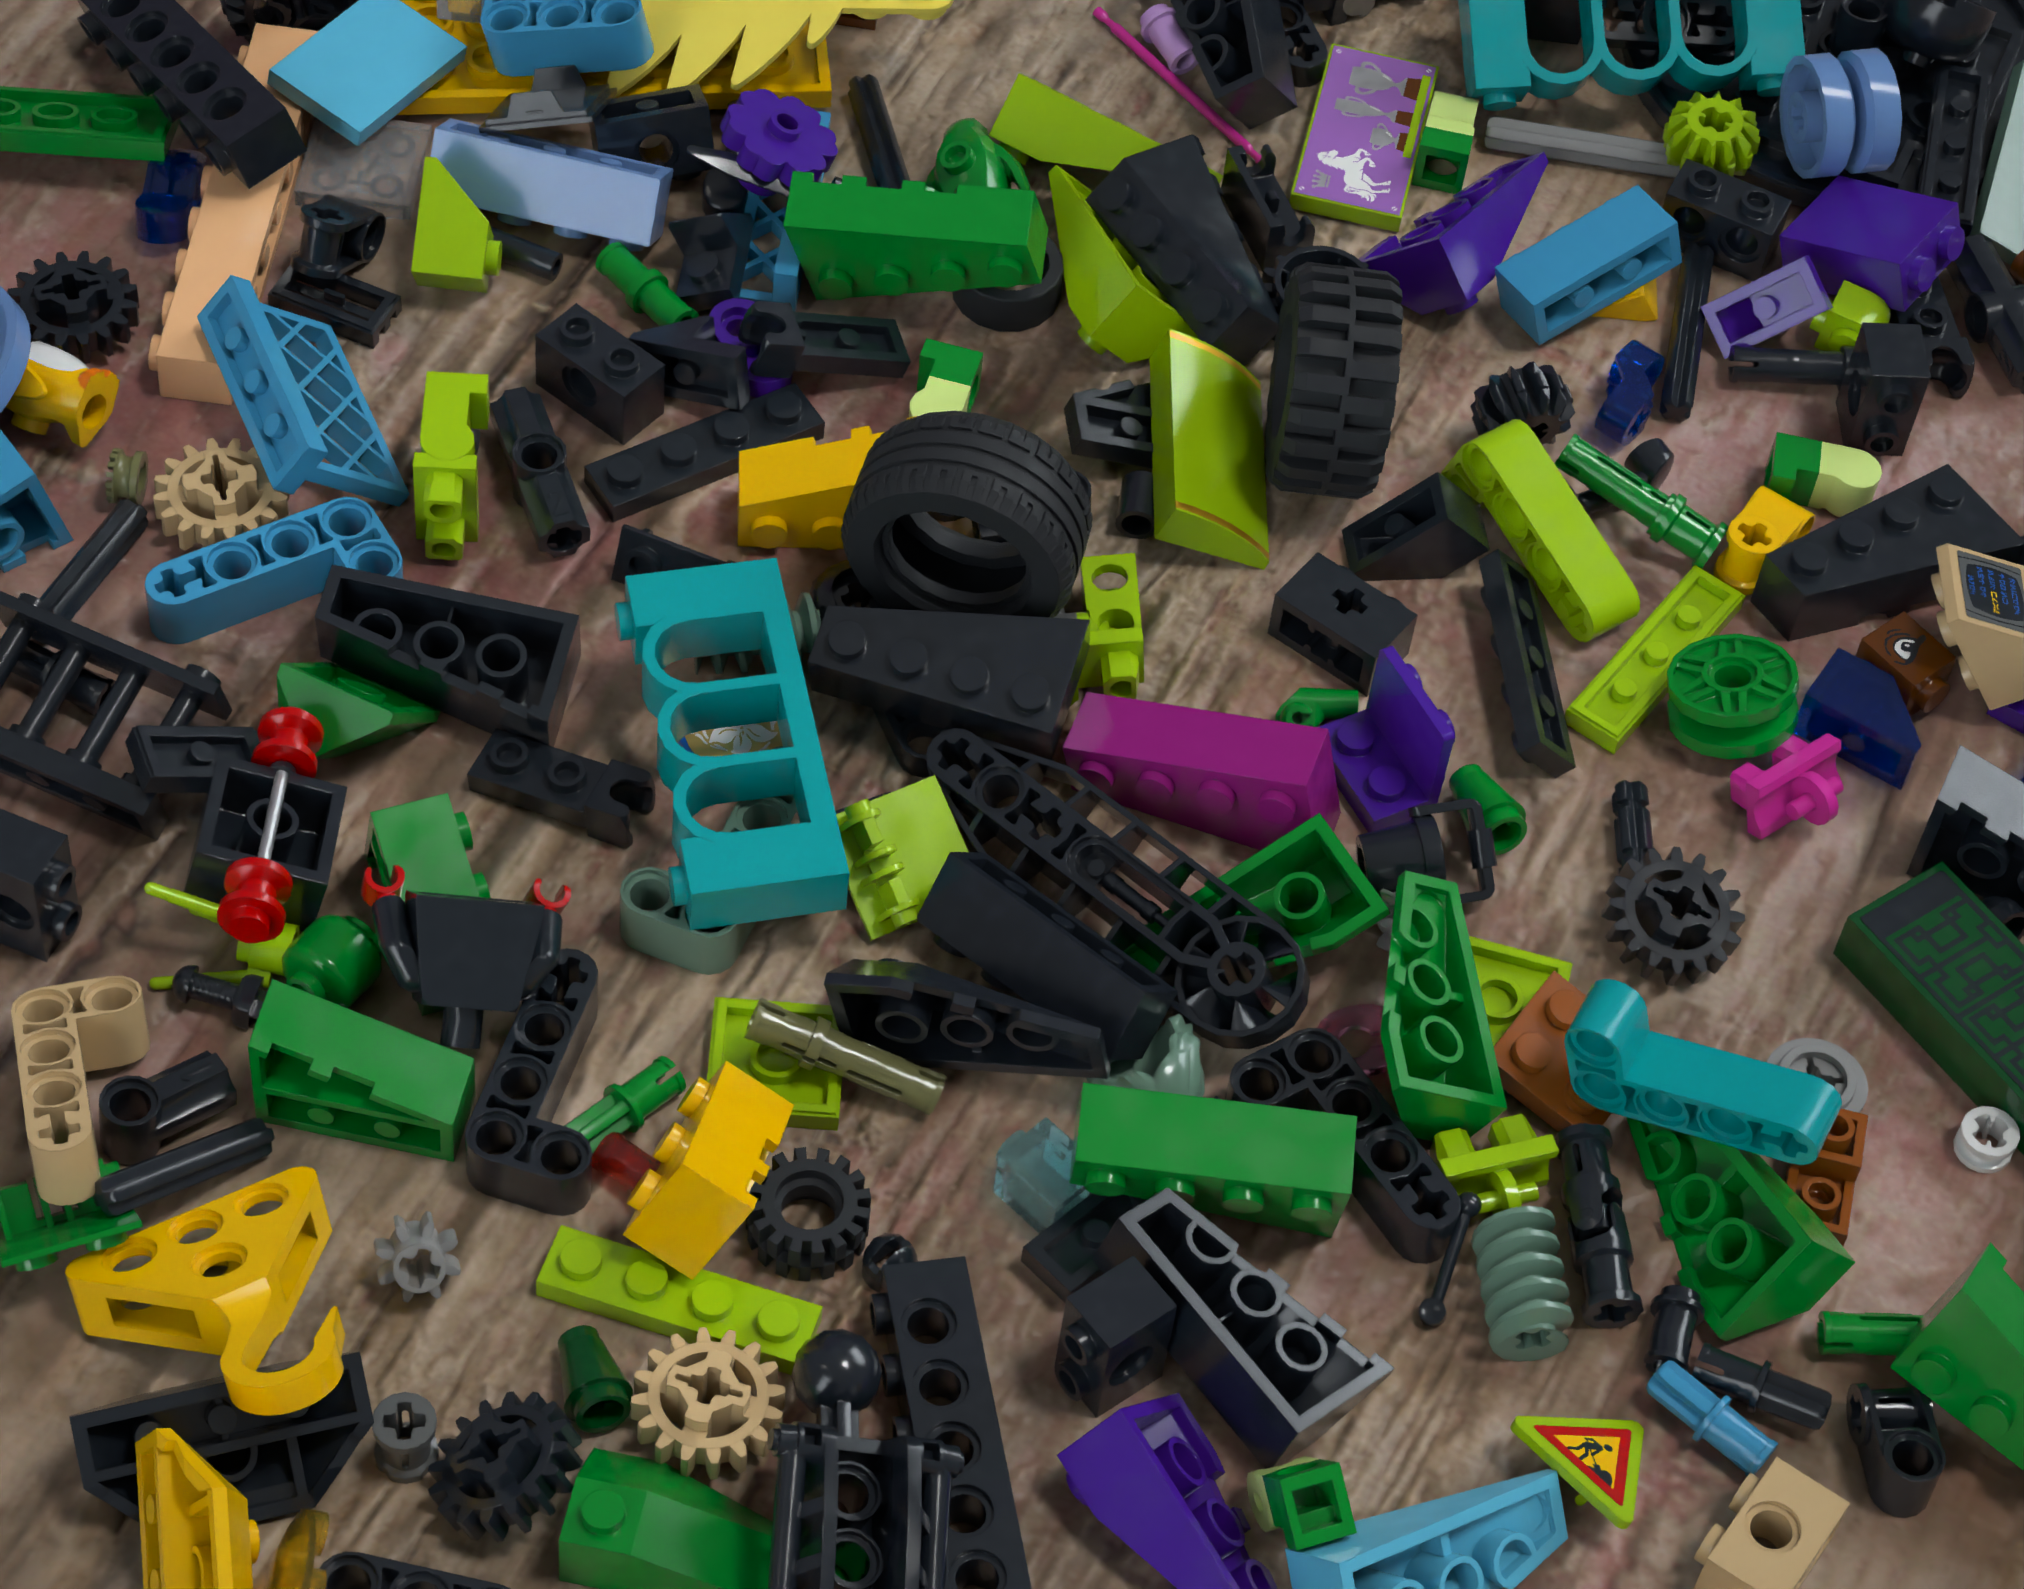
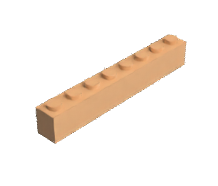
M256 23L250 45H241L237 61L286 107L306 146L314 116L268 85L267 81L269 69L318 31ZM303 154L250 189L233 172L223 176L214 164L213 166H204L200 184L201 207L193 206L189 214L188 240L190 243L188 249L180 248L176 257L175 282L177 286L175 292L167 291L163 300L162 325L164 329L162 335H153L149 347V369L158 372L160 396L232 405L233 397L197 319V315L230 275L249 280L259 302H262Z

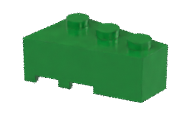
M272 979L248 1044L256 1118H261L264 1123L454 1162L476 1096L474 1058Z

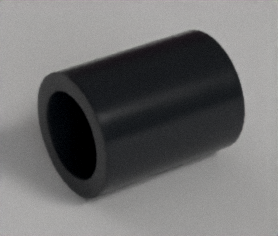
M1133 471L1126 474L1122 479L1115 525L1117 530L1126 537L1146 539L1154 535L1153 473Z

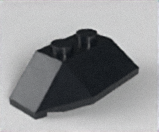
M360 1351L342 1353L343 1375L339 1383L328 1395L306 1408L287 1414L262 1416L240 1410L232 1403L224 1377L220 1376L136 1395L70 1415L69 1419L83 1488L140 1523L135 1442L156 1428H171L247 1498L249 1520L261 1521L315 1508L361 1439L363 1440L374 1424ZM304 1359L257 1368L256 1372L269 1373L285 1370Z

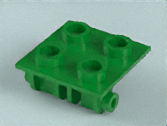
M102 1158L98 1159L101 1177L120 1170L117 1161L104 1164ZM35 1177L32 1179L42 1217L36 1218L26 1180L0 1188V1264L2 1268L15 1264L16 1270L20 1272L39 1269L56 1262L59 1259L58 1251L85 1244L88 1251L107 1249L125 1242L128 1239L127 1231L143 1227L142 1221L135 1210L117 1217H108L104 1214L101 1207L95 1205L93 1196L84 1202L77 1203V1207L72 1208L71 1205L62 1206L63 1211L51 1214L49 1204L40 1198Z

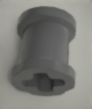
M409 1392L392 1394L382 1400L373 1413L374 1424L372 1425V1430L376 1440L374 1448L376 1467L393 1482L404 1484L418 1482L428 1473L429 1465L438 1461L439 1448L435 1437L437 1429L435 1409L427 1399L418 1394ZM406 1410L409 1412L410 1422H403L402 1411ZM410 1436L411 1439L401 1440L400 1437ZM401 1454H408V1465L405 1466L402 1464Z

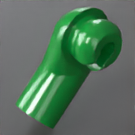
M1299 688L1280 706L1276 713L1275 721L1318 727L1325 719L1338 720L1358 712V690Z

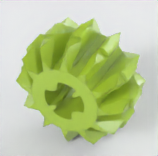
M1719 90L1712 98L1707 99L1696 91L1689 102L1678 101L1676 107L1672 110L1669 121L1665 123L1662 140H1664L1663 147L1666 148L1667 164L1680 166L1679 169H1681L1688 158L1732 177L1733 175L1744 176L1747 169L1751 166L1754 154H1757L1760 143V130L1756 128L1757 122L1755 121L1756 112L1743 110L1741 98L1730 102L1722 100Z

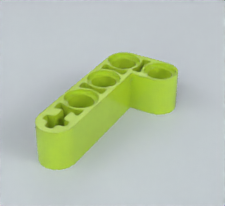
M1513 419L1461 446L1442 470L1441 474L1480 503L1481 510L1487 507L1572 637L1586 643L1638 615L1640 599L1633 582L1535 433L1526 423Z

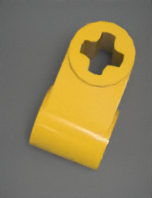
M1760 486L1752 495L1745 508L1731 521L1726 532L1729 545L1718 556L1713 568L1714 576L1744 595L1753 594L1765 555L1810 533L1816 518L1815 514L1766 486Z

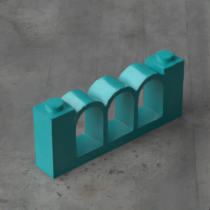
M1458 0L1466 97L1479 99L1478 104H1483V109L1488 111L1507 110L1514 108L1517 102H1522L1527 93L1537 98L1550 100L1571 96L1581 89L1591 76L1599 86L1613 94L1633 96L1648 92L1661 82L1667 72L1675 82L1689 90L1703 92L1724 88L1738 77L1739 91L1757 90V95L1762 97L1780 96L1781 83L1786 66L1794 56L1805 55L1800 0H1731L1735 57L1731 63L1717 66L1699 61L1686 48L1682 36L1679 0H1655L1660 51L1659 61L1654 67L1640 70L1622 65L1609 52L1605 40L1602 0H1579L1583 63L1582 67L1578 70L1563 74L1550 72L1540 66L1531 55L1527 39L1524 0Z
M777 558L625 576V602L615 603L614 605L616 629L619 641L630 640L635 665L642 664L641 696L648 711L658 719L656 769L663 784L673 792L672 845L679 858V866L668 868L673 906L685 905L690 930L846 909L850 873ZM761 649L766 674L696 683L675 679L669 676L663 669L672 662L686 658ZM777 721L783 748L715 757L699 756L686 751L677 742L688 734L702 730ZM794 794L800 823L737 832H716L703 827L692 816L701 809L716 804Z

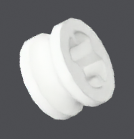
M1989 1106L1973 1108L1965 1114L1953 1140L1954 1152L1958 1159L1969 1169L1978 1173L1991 1174L1999 1172L2009 1164L2013 1152H2015L2019 1143L2020 1131L2015 1120L2003 1110ZM1977 1132H1982L1983 1139H1986L1988 1134L1993 1136L1998 1141L1996 1148L1991 1147L1990 1140L1987 1141L1986 1145L1975 1139Z

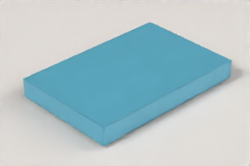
M358 0L269 69L267 84L353 144L359 146L465 60L467 46L400 0Z

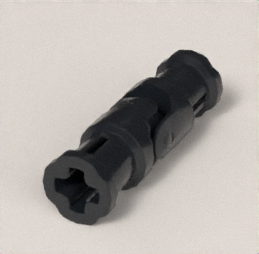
M1580 1123L1571 1125L1560 1130L1554 1140L1559 1149L1556 1158L1562 1161L1565 1183L1560 1190L1562 1205L1571 1213L1567 1222L1573 1267L1575 1272L1582 1276L1586 1301L1581 1306L1582 1318L1587 1325L1595 1328L1614 1329L1635 1322L1644 1311L1640 1295L1633 1291L1629 1268L1634 1262V1254L1626 1217L1622 1211L1623 1195L1619 1179L1611 1173L1608 1151L1613 1145L1612 1136L1609 1129L1600 1124Z

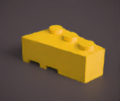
M870 426L851 429L850 439L816 445L814 437H808L739 451L737 546L767 549L777 547L822 548L826 550L844 549L841 537L844 513L867 453L876 439L884 432L872 434Z
M725 1061L709 1082L700 1076L697 1077L677 1108L678 1112L686 1116L682 1125L673 1122L652 1154V1157L661 1162L656 1172L649 1168L627 1200V1204L636 1210L623 1236L693 1280L754 1210L758 1199L749 1192L754 1182L761 1185L767 1177L770 1166L764 1162L769 1153H773L779 1146L794 1104L728 1061Z

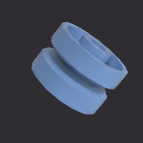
M1878 48L1842 51L1837 58L1831 53L1794 56L1784 72L1779 103L1781 134L1785 151L1793 170L1803 179L1837 176L1844 168L1850 174L1887 170L1895 160L1900 144L1902 127L1901 96L1896 74L1888 57Z

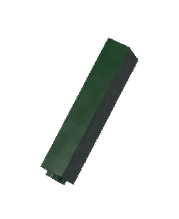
M1942 861L1849 915L1833 954L1977 1107H1996L2005 1111L2015 1120L2020 1131L2017 1149L2024 1155V945Z

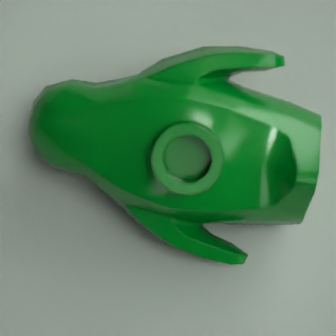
M975 118L958 120L946 129L943 142L937 152L935 166L926 180V186L943 193H954L957 185L1011 189V182H1014L1019 190H1030V184L1020 162L1003 147L994 143L989 138L987 129Z

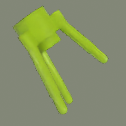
M154 882L145 884L144 891L146 894L186 908L192 915L219 924L217 921L219 904ZM285 923L284 929L279 936L265 942L244 943L238 940L236 960L247 962V970L205 972L201 974L238 985L246 975H259L264 977L263 988L269 989L272 974L285 976L282 968V956L288 946L299 936V925ZM174 976L153 977L149 981V987L153 990L172 989Z

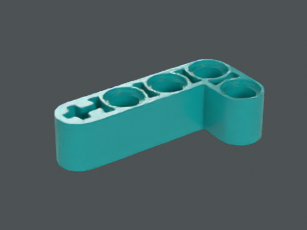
M1601 979L1592 984L1565 1034L1564 1043L1571 1085L1574 1092L1592 1106L1600 1110L1787 1163L1805 1165L1811 1164L1817 1159L1842 1107V1099L1839 1092L1831 1084L1814 1075L1650 1031L1647 1006L1644 999L1629 985L1617 980Z

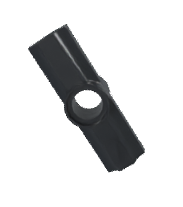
M1982 234L1965 237L1964 246L1959 257L1946 267L1965 301L1964 319L1967 331L1974 342H1988L2011 385L2018 387L2020 392L2024 394V284H2015L1992 242L1986 241Z
M525 386L504 390L502 396L497 401L490 403V418L512 476L513 498L518 505L524 508L539 551L548 552L554 558L575 554L582 544L590 541L591 531L567 467L566 445L561 438L555 435L540 394L528 391Z

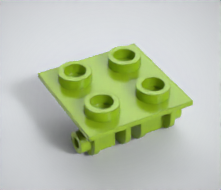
M935 775L871 801L868 799L858 801L844 808L843 812L836 814L850 873L848 890L870 941L918 922L916 920L917 915L949 853L969 852Z

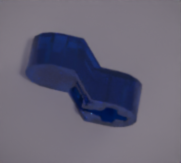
M172 149L168 151L164 162H148L143 192L135 202L136 236L138 239L147 243L165 245L178 243L188 238V220L191 208L193 206H200L201 176L204 166L207 165L205 154L190 149Z
M1636 339L1630 341L1616 354L1615 361L1608 373L1610 376L1607 377V384L1609 385L1606 388V393L1608 397L1600 408L1595 420L1594 427L1598 431L1622 446H1627L1644 430L1651 414L1650 409L1653 407V402L1651 401L1654 397L1652 387L1663 369L1664 356Z

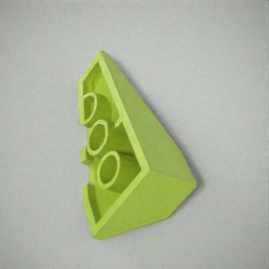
M1022 73L1018 74L989 133V136L999 140V146L1003 147L1023 165H1026L1031 156L1039 161L1112 171L1125 157L1162 145ZM1208 167L1209 172L1216 176L1218 183H1220L1223 175Z

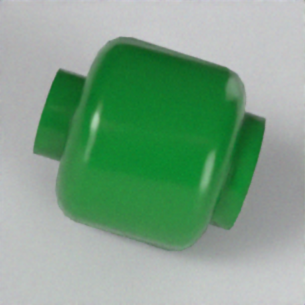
M332 914L321 916L315 919L288 946L283 954L282 968L287 980L286 984L349 1009L375 983L382 972L381 950L376 934L358 918Z

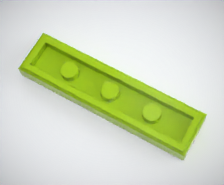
M1694 565L1566 709L1565 720L1567 726L1612 754H1615L1668 693L1667 670L1673 657L1690 643L1719 635L1741 610L1746 595Z

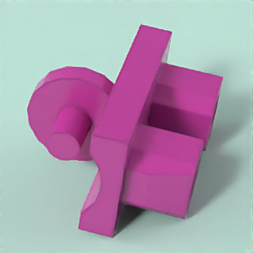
M1826 733L1808 744L1792 735L1772 753V767L1763 771L1747 762L1732 771L1730 775L1731 800L1747 810V832L1762 840L1789 822L1798 820L1801 817L1815 825H1825L1837 816L1839 809L1836 796L1844 790L1842 780L1836 768V756L1841 750V740Z

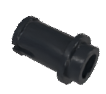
M1680 1285L1665 1286L1661 1289L1660 1295L1655 1296L1651 1300L1650 1312L1655 1319L1644 1363H1646L1645 1367L1653 1374L1668 1360L1674 1361L1688 1372V1360L1695 1326L1700 1325L1705 1317V1309L1700 1304L1701 1297L1693 1289Z

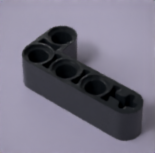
M561 949L558 965L534 996L523 1000L468 1121L465 1132L466 1172L469 1182L477 1191L497 1199L557 1216L575 1214L586 1206L592 1193V1149L590 1142L582 1133L551 1122L597 1019L598 969L596 962L588 954L580 950ZM557 1002H564V1006L558 1004ZM539 1043H552V1044H554V1045H550V1046H538V1045H536V1044H539ZM520 1095L531 1097L525 1100L512 1099V1097ZM496 1149L507 1151L506 1153L499 1155H492L486 1153L488 1151ZM557 1169L572 1171L563 1175L551 1173V1171Z
M1306 1028L1242 1058L1234 1065L1230 1073L1225 1100L1357 1116L1352 1180L1353 1196L1395 1251L1404 1259L1414 1263L1428 1264L1438 1261L1445 1255L1451 1234L1460 1214V1197L1452 1184L1403 1121H1401L1340 1040L1332 1033L1323 1029ZM1303 1069H1311L1318 1073H1310ZM1247 1096L1258 1097V1098L1263 1099L1264 1101L1254 1100V1099H1251V1098H1249V1097H1247ZM1378 1167H1386L1393 1170L1394 1172H1386L1379 1169Z

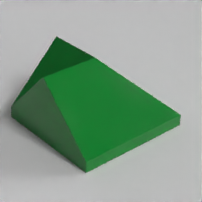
M333 662L281 663L277 672L278 708L297 707L315 716L323 726L324 738L321 748L315 753L317 759L336 758L436 723L441 712L437 708Z

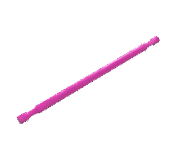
M1097 7L1093 11V15L1100 22L1110 27L1113 34L1236 146L1242 145L1246 154H1249L1256 164L1260 161L1261 155L1253 149V146L1119 23H1115L1109 18L1106 11L1101 7Z

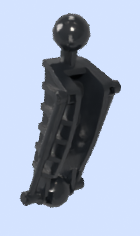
M842 1328L824 1330L804 1342L796 1354L791 1375L795 1392L812 1413L816 1414V1424L798 1421L791 1424L776 1423L774 1428H771L768 1433L767 1447L771 1450L772 1456L777 1457L768 1589H945L952 1479H955L963 1471L964 1454L959 1446L944 1444L942 1440L905 1435L882 1441L859 1438V1412L867 1408L876 1397L882 1369L875 1349L861 1335ZM838 1500L844 1504L848 1513L838 1509ZM835 1565L846 1572L850 1582L841 1579L835 1574Z

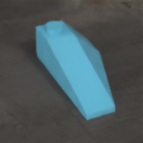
M1545 1469L1354 1521L1357 1531L1355 1534L1298 1551L1287 1547L1285 1552L1292 1589H1514L1568 1539L1558 1473L1555 1470Z

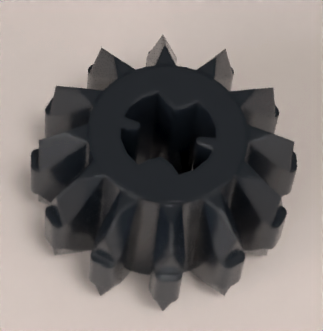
M1528 362L1519 369H1514L1510 366L1508 371L1502 375H1491L1489 377V385L1481 386L1474 391L1475 401L1470 406L1473 413L1472 421L1478 435H1483L1513 419H1518L1531 428L1542 445L1554 444L1556 442L1555 435L1570 429V419L1575 414L1572 405L1573 398L1568 385L1563 383L1561 376L1556 373L1552 365L1538 367L1535 362Z

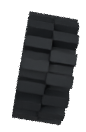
M806 1147L794 1148L793 1161L788 1162L783 1152L773 1156L772 1170L769 1169L765 1180L761 1185L754 1182L749 1193L758 1200L754 1210L746 1218L747 1241L751 1250L758 1248V1260L765 1267L776 1259L775 1274L787 1278L790 1268L793 1267L799 1269L798 1281L810 1282L811 1269H819L822 1280L834 1277L835 1262L845 1271L853 1265L854 1253L861 1256L869 1231L871 1194L869 1188L864 1189L865 1177L859 1169L849 1175L851 1161L842 1155L833 1165L829 1163L830 1150L818 1148L816 1159H807ZM812 1199L825 1203L832 1208L835 1217L829 1225L822 1228L802 1229L785 1221L782 1216V1210L790 1202Z

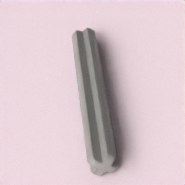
M1499 116L1490 117L1486 125L1484 144L1486 148L1529 156L1545 152L1548 159L1674 179L1680 171V166L1667 164L1666 148L1663 147V142Z

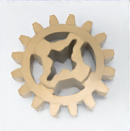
M209 438L207 439L206 450L198 452L188 444L183 447L184 460L181 462L177 459L167 458L164 461L166 475H155L154 478L156 494L153 495L156 519H161L163 534L166 537L178 534L179 546L183 550L189 549L195 543L202 544V548L289 516V494L273 489L255 447L251 448L248 452L241 451L240 439L233 438L227 448H219L215 439Z
M700 1327L696 1343L687 1344L676 1333L671 1335L669 1355L653 1348L648 1352L647 1370H636L634 1375V1393L636 1395L631 1397V1419L639 1421L637 1439L640 1445L657 1441L655 1444V1461L657 1463L663 1464L675 1456L681 1459L680 1474L686 1477L693 1471L696 1464L706 1465V1472L711 1480L718 1479L721 1463L730 1462L736 1471L742 1473L746 1471L748 1451L761 1457H765L769 1453L767 1447L768 1433L771 1428H774L776 1423L783 1422V1412L780 1410L785 1408L786 1391L785 1386L777 1385L779 1367L776 1361L765 1362L759 1365L761 1345L755 1341L743 1350L735 1347L736 1331L728 1330L721 1342H712L707 1328ZM671 1421L678 1423L681 1430L672 1424Z

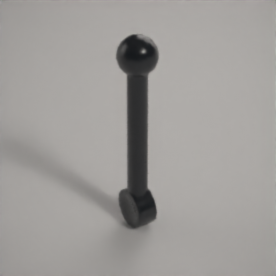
M1463 1192L1459 1195L1461 1202L1460 1214L1451 1234L1431 1297L1425 1299L1419 1306L1420 1319L1428 1327H1438L1446 1319L1447 1312L1443 1301L1470 1220L1480 1212L1482 1206L1481 1199L1473 1192Z

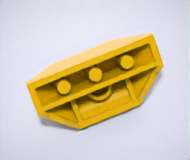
M156 1428L135 1442L144 1589H253L252 1564L256 1563L259 1556L260 1536L256 1521L253 1519L249 1520L247 1498L171 1428Z

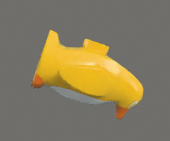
M40 341L31 342L25 372L12 398L6 405L7 409L14 412L11 424L32 433L46 435L50 423H61L65 426L71 441L83 448L89 444L110 417L114 408L120 380L110 370L89 369L78 358L57 347Z

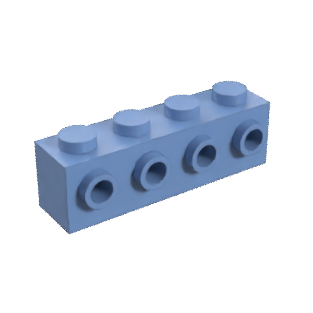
M452 118L437 126L434 130L431 157L437 158L477 208L498 213L497 219L501 222L517 226H529L532 224V221L553 225V232L555 234L575 239L587 238L589 233L609 238V245L614 242H621L628 248V251H642L643 246L650 247L663 234L673 168L509 131L480 133L479 127L481 125Z

